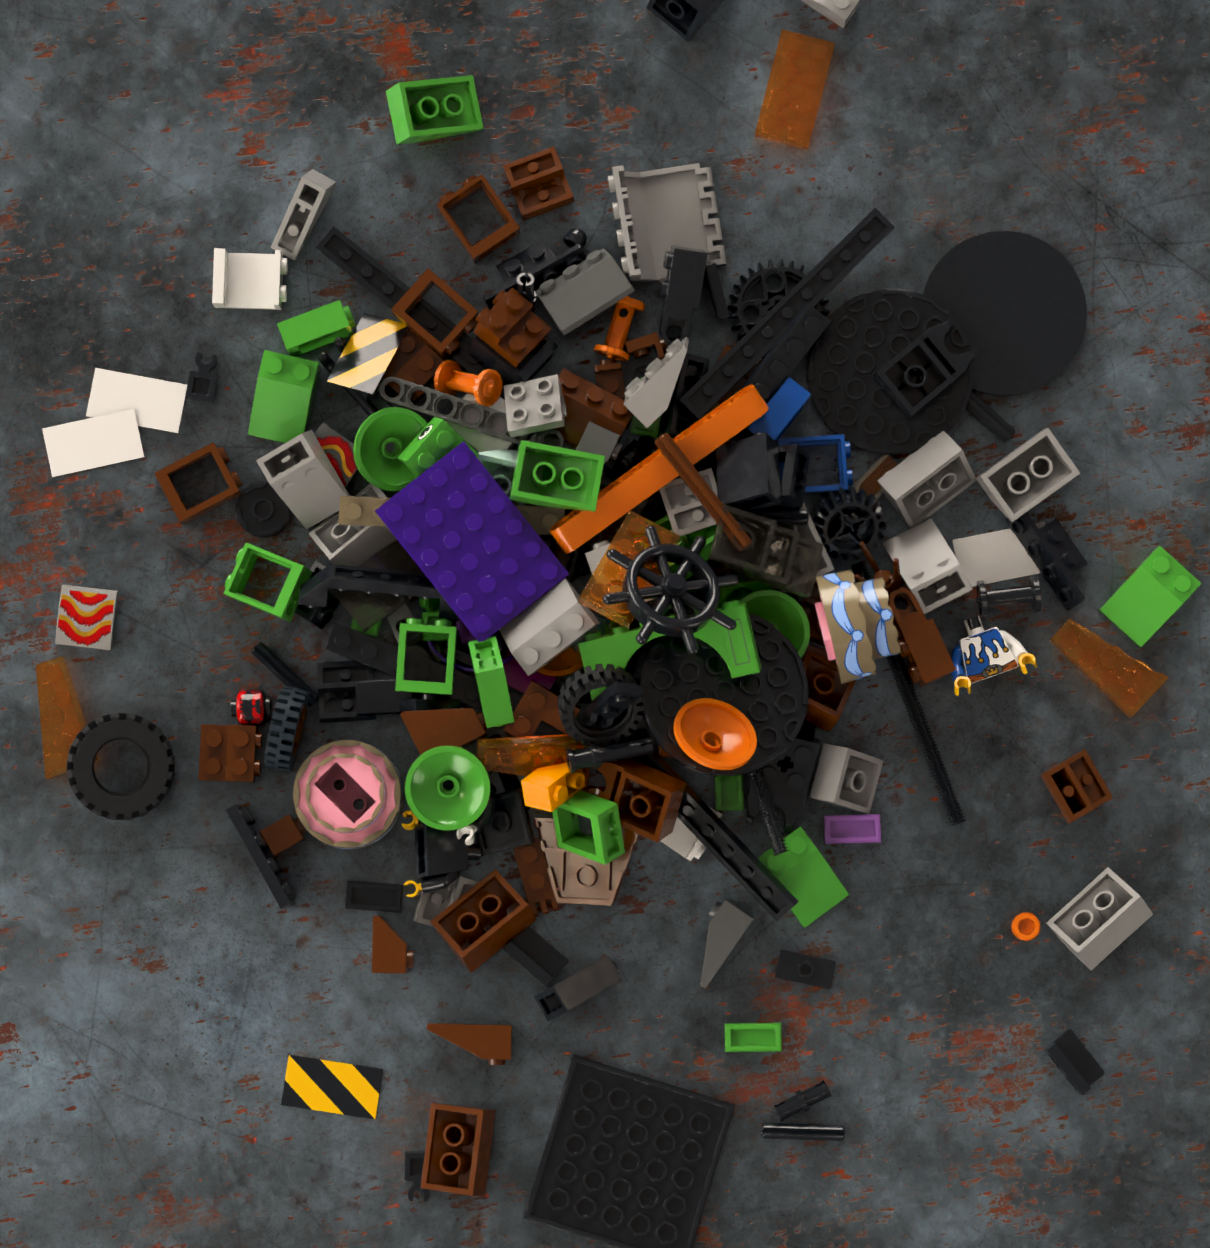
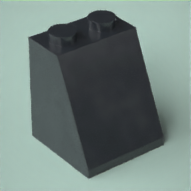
M650 0L646 8L689 42L724 0Z

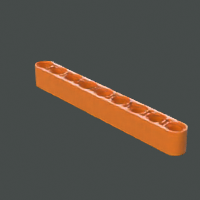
M753 384L748 385L677 435L673 440L691 464L694 465L764 415L769 407ZM658 449L599 491L595 512L573 510L556 522L549 529V532L564 553L568 554L679 476V474Z

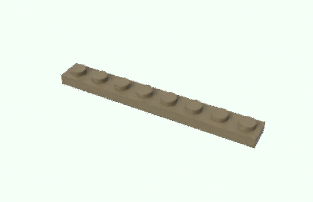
M340 496L338 524L387 527L375 513V510L390 498ZM515 505L538 535H551L549 529L562 519L565 514L564 508Z

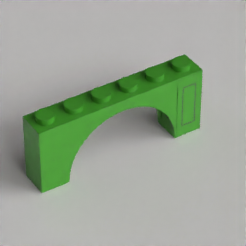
M738 600L722 603L723 608L716 610L735 620L736 628L728 630L710 619L705 627L693 633L694 637L706 642L721 655L729 668L732 678L760 672L762 668L747 604H739ZM671 614V615H668L667 617L675 618V615H674V614ZM639 622L640 627L629 629L628 625L612 628V633L601 635V631L585 634V639L578 643L583 666H590L592 670H595L596 664H602L604 669H606L607 664H612L615 670L619 666L625 671L635 651L643 645L636 641V636L643 625ZM653 631L647 642L664 635ZM608 687L591 690L592 701Z

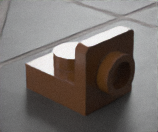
M657 332L625 342L626 352L630 356L634 355L635 359L650 355L651 349H655L660 361L667 353V345L663 338H658Z
M616 359L601 360L599 365L594 366L596 386L624 400L625 387L622 362L616 363Z

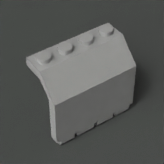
M695 163L644 172L624 171L623 165L612 167L613 175L608 176L610 193H616L617 202L612 203L614 219H620L621 230H616L619 247L624 246L626 257H621L623 273H629L630 281L659 282L661 278L666 279L667 269L663 267L665 251H671V245L704 250L708 253L706 264L714 262L716 267L727 265L724 245L713 246L714 242L723 241L720 219L708 218V216L718 214L715 191L704 192V189L714 187L711 167L700 168V164Z

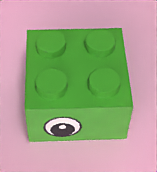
M433 417L397 459L418 477L463 441L477 458L479 453L444 419Z

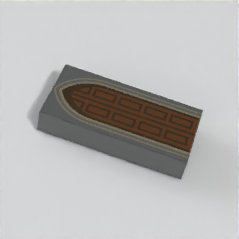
M883 454L852 487H855L856 493L862 488L865 489L867 496L872 493L877 501L884 494L877 480L883 477L886 472L896 467L898 463L890 455Z

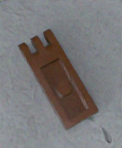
M539 837L535 838V843L513 848L528 904L535 917L538 916V910L535 905L540 904L543 915L548 914L546 902L551 901L554 912L559 911Z

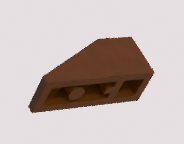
M427 1023V1030L481 1059H489V1065H505L506 1060L512 1059V1025Z

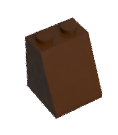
M473 708L404 711L400 713L420 755L439 746H457L464 749L487 737L485 730L489 729L486 727L482 712L476 714Z

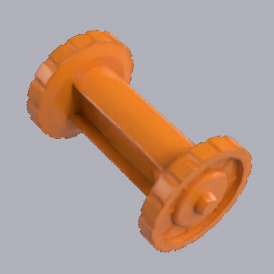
M626 296L615 303L616 307L604 345L596 344L593 350L609 359L628 362L630 355L623 351L634 313L635 311H644L646 306L643 302ZM623 309L628 310L626 317L620 316V312Z
M451 360L443 361L438 366L434 376V388L436 391L452 396L458 391L472 394L478 404L483 406L494 405L501 395L503 386L501 375L496 370L486 369L479 375L462 372L461 366Z

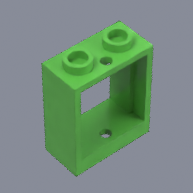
M340 300L277 323L286 349L290 356L294 357L332 344L337 337L348 338L353 334L351 328L356 326L349 306L343 307Z
M245 543L236 556V566L233 573L225 581V591L223 594L291 622L298 606L300 586L310 579L313 571L301 564ZM258 557L290 569L275 607L242 594Z
M407 618V623H400L395 691L453 695L458 628L452 627V621L435 620V625H423L424 619ZM408 631L449 634L445 683L404 680Z
M496 636L489 637L481 642H478V640L468 642L486 727H501L505 724L513 723L514 717Z
M580 790L552 812L558 847L604 865L625 853L617 803ZM577 814L591 819L593 837L580 832Z

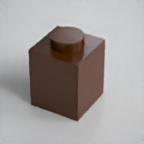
M289 814L260 832L273 855L278 856L304 841L303 833L306 832V829L299 817L294 819Z

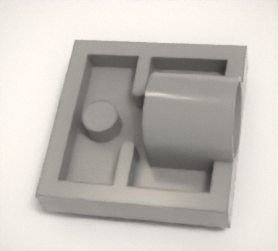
M558 374L504 386L507 429L511 438L565 426L564 417L567 416Z

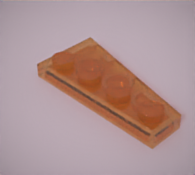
M1071 619L1049 640L1129 718L1169 678L1163 673H1158L1149 668V665L1141 660H1136L1125 654L1124 650L1105 642L1100 636Z
M64 656L36 665L45 780L67 773L66 762L69 748L75 736L87 724ZM98 754L96 755L94 763L100 761Z
M568 734L478 739L477 758L483 763L487 771L528 776L537 768L567 763V748L577 750L588 748L589 746L583 745L581 740L576 742ZM584 768L585 785H588L589 768Z

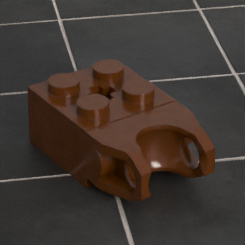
M904 587L891 592L888 605L893 611V625L898 632V641L901 646L900 656L902 658L907 657L910 664L907 670L914 684L918 682L919 686L922 687L954 672L956 668L933 618L927 621L915 595ZM894 598H903L907 603V608L905 610L897 609L894 604Z
M629 758L603 763L597 769L605 777L606 787L588 785L585 789H582V791L593 795L596 794L598 797L617 803L621 826L658 843L673 832L686 782Z

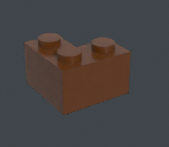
M532 679L513 711L514 722L506 724L503 730L528 744L542 720L567 734L558 712L557 699L559 694ZM576 704L574 707L575 717H577L581 710V707Z

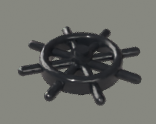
M649 525L645 528V534L650 547L638 553L633 560L615 549L607 551V558L625 568L626 572L623 578L622 591L605 594L603 602L606 605L626 603L632 615L643 625L636 636L637 643L645 644L653 631L667 636H682L688 653L695 655L698 653L699 648L693 633L705 627L710 619L728 630L736 628L735 620L716 609L720 599V588L736 586L739 583V577L734 574L716 577L711 566L699 555L706 544L705 537L698 536L690 549L674 544H661L656 528ZM656 562L660 576L645 568V566ZM668 562L679 565L675 573H671ZM690 571L698 580L686 582L685 577ZM637 577L652 584L653 587L639 589ZM704 591L705 602L689 593ZM655 598V602L651 607L644 601V599ZM683 603L699 613L688 618ZM670 609H673L675 618L667 617Z

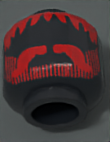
M262 689L240 690L236 695V700H231V716L237 717L240 725H264L267 718L272 716L271 696H266L265 691Z

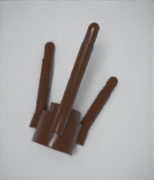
M861 541L859 545L875 572L874 579L883 577L886 584L885 589L890 597V593L898 590L899 586L903 584L900 577L899 559L895 558L893 560L894 575L890 571L880 570L869 549ZM858 574L854 576L858 582L867 581Z

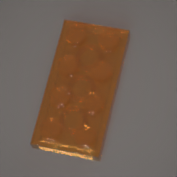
M782 29L754 137L808 150L835 46L834 42Z
M631 510L578 600V603L628 629L635 617L629 611L626 603L606 605L603 602L605 594L622 591L623 578L626 572L625 568L607 558V551L615 549L633 560L638 553L650 547L645 534V528L649 525L656 528L661 544L676 545L680 537ZM656 562L645 566V568L657 575L660 574ZM637 577L639 589L653 586L642 578Z

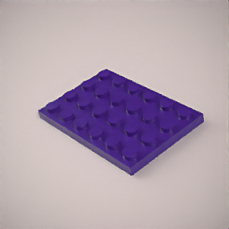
M464 441L375 510V513L478 642L487 640L569 575L567 570Z

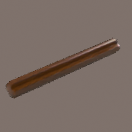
M667 433L661 435L655 441V445L738 551L746 549L752 543L751 539L670 435Z

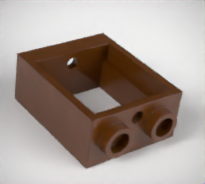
M483 174L478 177L473 175L467 178L461 184L462 188L456 192L451 190L439 198L440 203L437 204L439 213L474 264L520 234L519 226ZM482 189L505 222V225L472 246L449 211Z
M429 268L391 309L392 314L442 358L446 353L449 355L454 353L461 344L459 339L465 332L470 334L478 324L475 319L479 312ZM433 285L467 313L442 343L408 315Z
M213 442L154 473L182 525L240 496L241 491L239 487L243 486L236 471L230 472L226 464L230 459L223 446L218 448ZM212 454L230 488L187 510L170 476Z

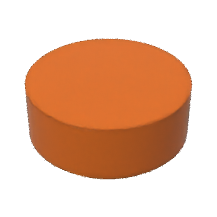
M1020 913L1013 919L1011 929L1016 938L1029 941L1036 938L1039 934L1040 922L1031 913Z

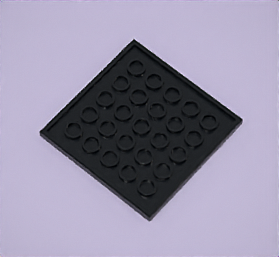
M573 1054L523 1218L617 1248H692L735 1104Z

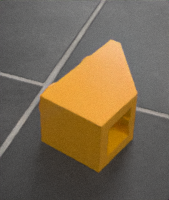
M567 763L537 768L521 780L525 806L553 812L585 787L583 769H578L575 773L570 774Z

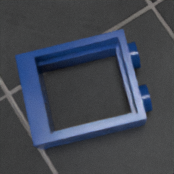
M789 377L767 404L769 407L768 411L749 426L745 437L748 438L755 433L766 432L777 442V439L783 435L806 406L811 393Z
M844 434L777 439L779 446L798 444L801 448L836 445L839 484L805 487L804 496L829 494V491L838 494L840 487L847 493L848 486L853 485L852 469H847L846 458H851L850 441H845ZM780 462V483H782L785 462Z

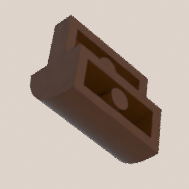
M1086 749L1040 774L1068 824L1113 798Z

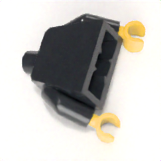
M409 810L402 814L403 817L413 818L410 824L402 823L401 825L405 830H415L416 879L421 880V883L412 880L404 883V886L414 884L416 887V891L413 894L406 895L407 897L415 898L419 895L420 891L428 893L445 889L459 879L461 872L468 870L469 860L478 861L480 859V845H466L467 834H463L458 839L457 830L432 828L421 822Z

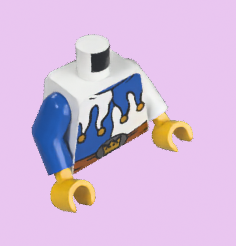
M980 616L964 621L969 637L958 641V645L953 648L951 660L956 668L951 673L954 682V693L956 696H959V688L965 687L968 689V694H970L971 684L1019 667L1018 663L1022 673L1027 674L1026 664H1033L1035 668L1038 667L1035 656L1028 653L1022 644L1006 631L999 630L997 627L985 631Z

